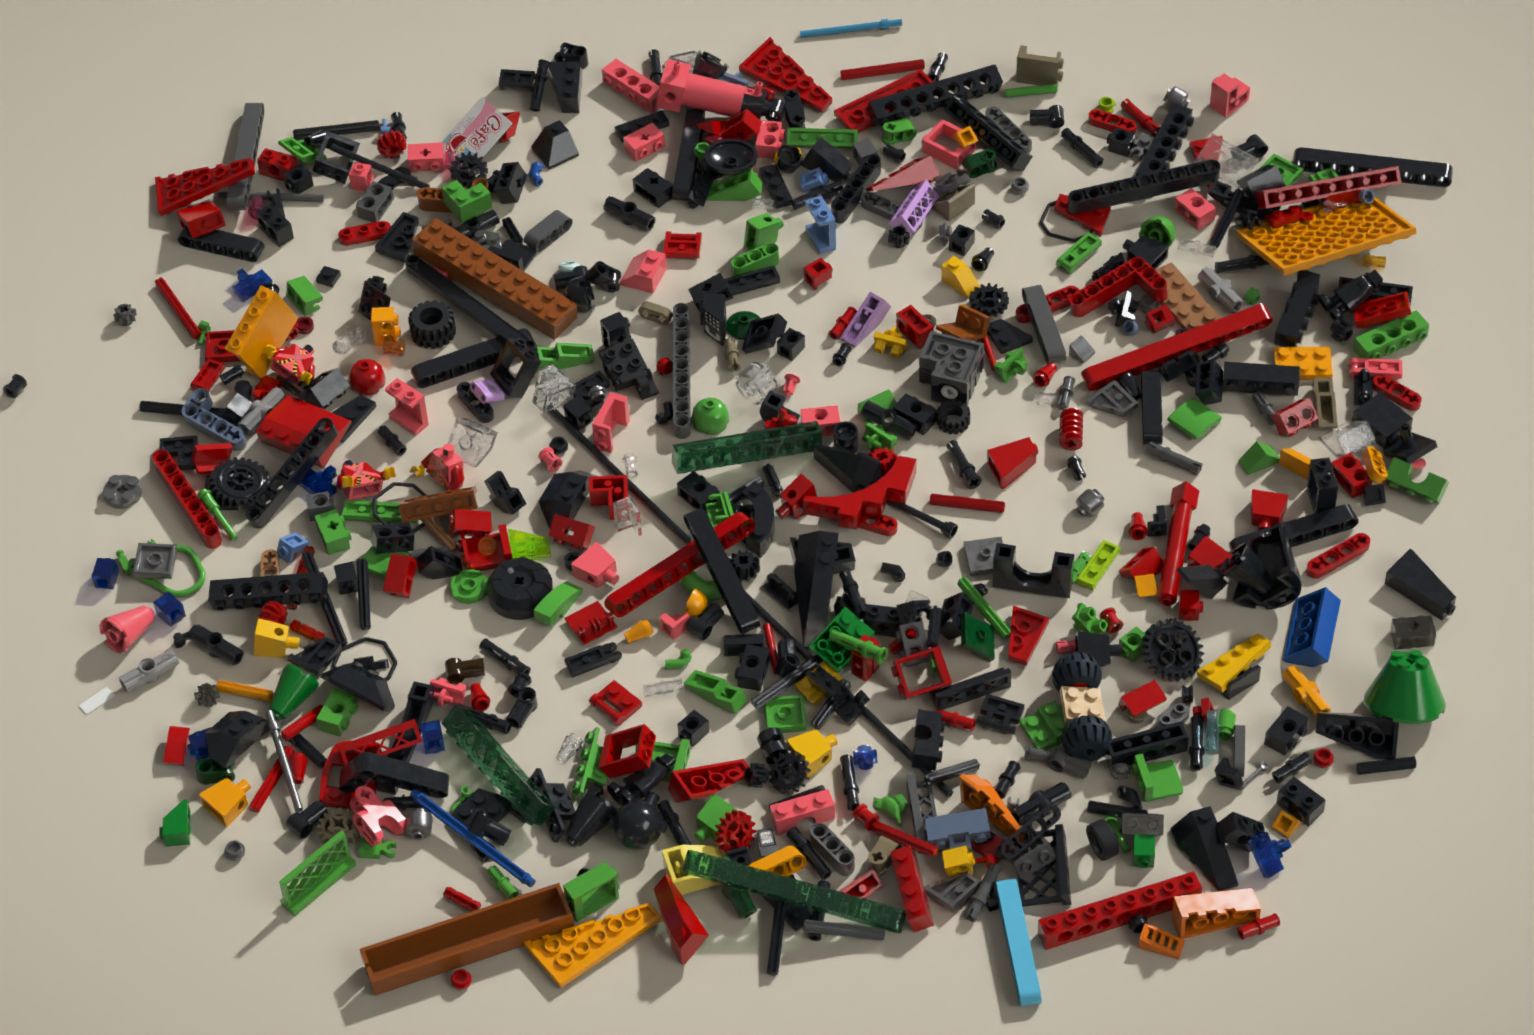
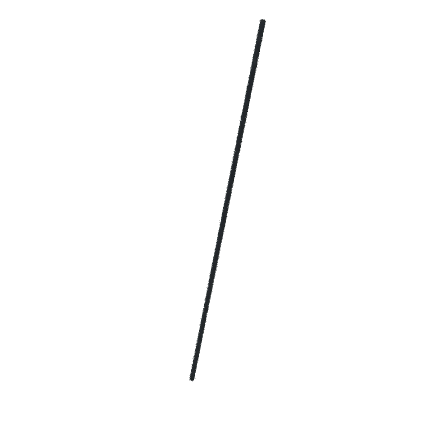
M551 403L545 406V409L614 475H625ZM627 477L628 489L686 545L689 544L690 537ZM746 592L754 610L782 638L793 640L795 650L806 661L813 657ZM852 693L846 697V699L849 697L852 701L855 698ZM862 706L860 708L864 712L862 715L912 762L913 752L867 707ZM919 769L924 775L933 772L932 770ZM943 781L935 784L947 797L952 796L954 793Z

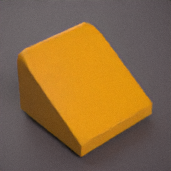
M971 126L956 132L952 136L963 149L978 142Z
M1154 574L1134 576L1137 597L1158 595Z
M1281 810L1271 828L1289 838L1301 824V821Z

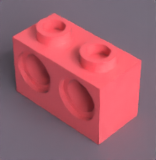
M761 120L760 132L755 144L758 158L774 159V153L782 146L781 140L785 138V130L782 129V122Z

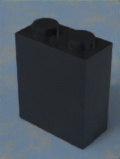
M1378 393L1353 411L1352 424L1383 449L1401 438L1399 428L1407 425L1412 426L1413 421L1410 415L1381 393Z

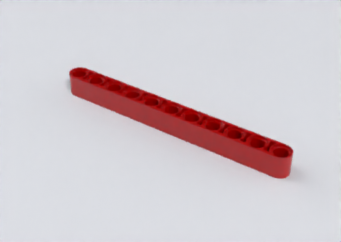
M1258 304L1090 366L1081 372V376L1088 390L1095 391L1105 387L1113 380L1119 382V377L1125 373L1131 372L1136 376L1141 374V370H1152L1172 359L1176 360L1179 355L1187 350H1193L1195 354L1212 348L1219 343L1222 344L1268 327L1273 322V318L1265 304Z

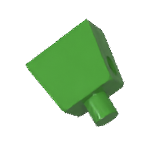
M768 213L748 219L746 221L744 247L750 251L767 243H775L778 237V230L784 226L783 221L780 218L775 219Z
M714 793L696 817V824L699 830L694 833L695 838L701 843L708 837L715 841L718 839L714 835L715 832H718V828L715 825L721 824L719 818L725 819L726 812L731 813L732 810H738Z

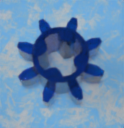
M869 745L857 747V751H853L854 765H859V768L862 770L871 769L874 763H878L877 750H872Z

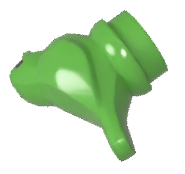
M901 793L894 795L892 798L888 796L882 799L873 798L872 806L874 810L883 812L895 819L898 826L902 825L900 813L904 812L909 805Z

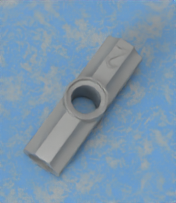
M1205 267L1198 274V280L1208 289L1210 297L1214 301L1219 300L1230 312H1238L1243 306L1244 301L1233 291L1231 283L1227 279L1222 280L1211 268Z
M278 387L273 388L261 401L256 400L253 402L250 412L238 423V427L244 434L251 435L259 427L264 417L286 395Z
M169 649L153 659H142L137 668L118 677L119 682L125 692H129L144 683L152 684L159 679L160 674L177 666L179 661L173 650Z

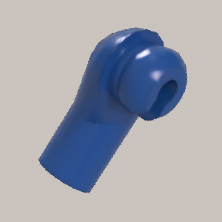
M534 162L531 164L528 175L539 186L543 183V179L539 175V172L542 171L540 168L543 169V164Z

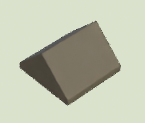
M974 183L957 187L955 192L947 193L935 201L931 208L946 220H952L975 204Z

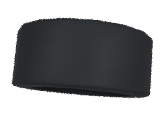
M1104 819L1087 825L1086 834L1088 841L1100 860L1105 861L1119 854L1117 838L1111 826Z

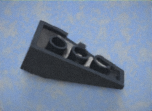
M820 444L813 446L814 459L852 493L865 489L881 479L880 460L860 452L857 455L850 454V451L845 449L840 452L834 447Z
M1317 712L1315 733L1345 744L1352 749L1359 750L1373 758H1396L1399 723L1393 722V718L1385 715L1381 718L1375 714Z
M1211 806L1189 812L1173 825L1170 831L1177 847L1190 857V861L1203 871V875L1218 891L1237 887L1238 881L1226 845L1219 840L1216 826L1218 822Z

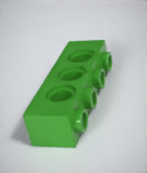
M1417 310L1413 311L1411 315L1405 318L1395 319L1355 337L1353 350L1360 358L1379 359L1403 347L1406 348L1412 343L1425 339L1428 336L1429 323Z

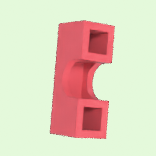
M829 789L770 805L771 821L776 834L780 835L787 833L793 827L795 828L797 823L804 818L812 817L815 823L835 819V804Z

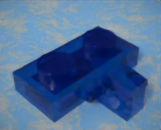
M240 269L236 272L239 282L232 288L233 292L245 302L255 296L261 285L273 283V281L262 269L250 275L243 269Z
M331 465L325 468L323 472L319 471L318 473L310 469L298 485L311 494L328 491L331 498L337 493V487L332 484L333 479L337 476L336 469Z
M1262 832L1247 841L1264 878L1268 879L1284 869L1280 858L1283 857L1282 852L1292 847L1288 839H1281L1279 841L1274 839L1271 841L1268 832Z

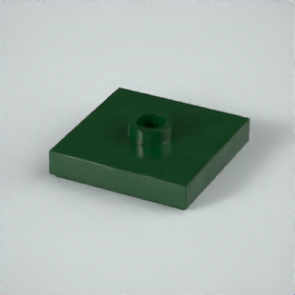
M967 612L960 615L961 647L988 662L995 659L994 627Z

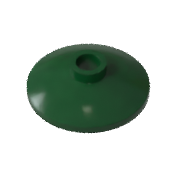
M750 311L736 312L728 318L726 330L732 337L745 340L750 321L760 317Z

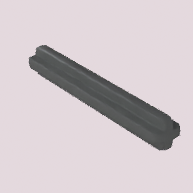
M804 920L803 931L808 933L884 940L885 938L884 928Z

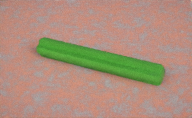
M966 577L959 579L958 586L974 603L991 626L994 627L1001 638L1009 637L1011 630Z

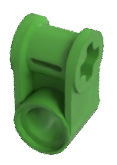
M909 118L888 121L883 125L884 134L882 135V141L889 145L910 141L916 137L917 131Z

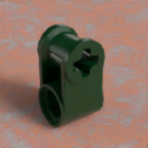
M986 149L966 156L962 160V165L968 171L970 178H977L994 172L997 169V163L995 162L997 155L994 150Z
M200 759L195 766L198 781L203 785L215 784L223 779L234 781L233 766L235 761L227 768H223L209 761V759Z

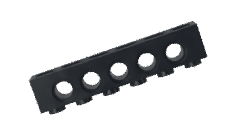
M952 96L944 111L964 128L971 126L977 139L988 149L994 150L996 155L1012 169L1024 171L1033 156L966 99Z
M1172 104L1136 172V176L1170 168V162H1174L1176 151L1180 150L1182 146V139H1186L1188 128L1193 125V109Z
M323 572L210 580L208 602L214 610L218 611L233 608L240 610L247 607L262 608L269 601H275L283 605L318 604L320 602H327L328 580Z

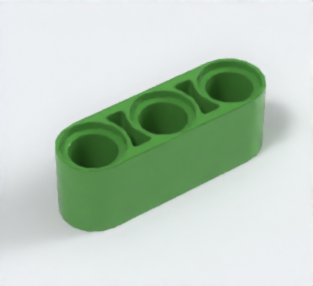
M767 243L734 257L731 260L732 277L778 265V245Z

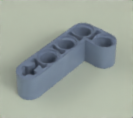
M204 388L195 390L182 408V414L187 424L220 443H231L235 451H241L246 448L247 440L240 428L209 412L213 405L209 392Z

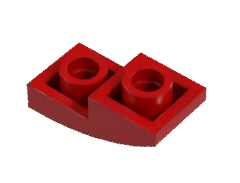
M169 727L164 764L184 766L190 728Z

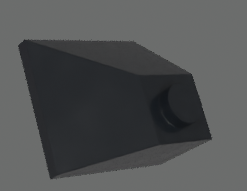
M560 120L544 127L531 146V149L548 169L579 156L569 130Z

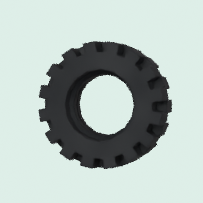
M952 399V402L947 400L946 403H941L937 410V425H939V429H943L945 433L948 431L949 434H952V432L958 434L959 431L962 433L964 429L967 430L968 425H970L969 406L966 403L962 404L960 400L955 402V399ZM958 415L960 417L957 419H950L947 416Z

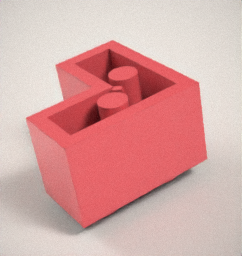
M1223 73L1212 81L1210 107L1224 117L1249 100L1250 87L1236 77L1232 79Z

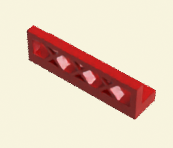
M412 719L338 745L337 749L339 754H341L344 765L348 764L345 755L346 751L353 749L363 753L366 745L369 743L378 745L379 748L376 754L383 756L423 741L416 721ZM414 729L416 740L408 742L402 739L406 730ZM389 736L398 739L395 747L391 749L383 745L386 737ZM382 739L381 744L375 742ZM381 747L386 749L385 751L379 752Z

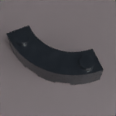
M753 481L742 491L743 506L750 510V514L755 522L754 531L746 537V549L754 552L755 555L761 558L772 543L775 531L774 507L766 490L759 483Z

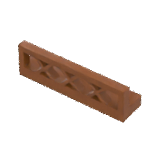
M476 486L401 500L399 510L402 523L453 514L454 509H477Z

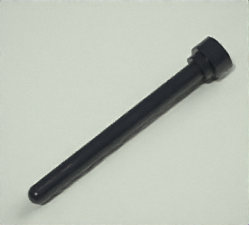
M886 502L941 529L944 536L953 538L957 533L958 525L951 521L944 523L907 504Z

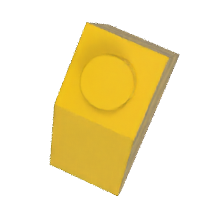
M953 256L941 265V280L966 298L970 297V292L974 291L975 287L980 288L968 265L957 257Z

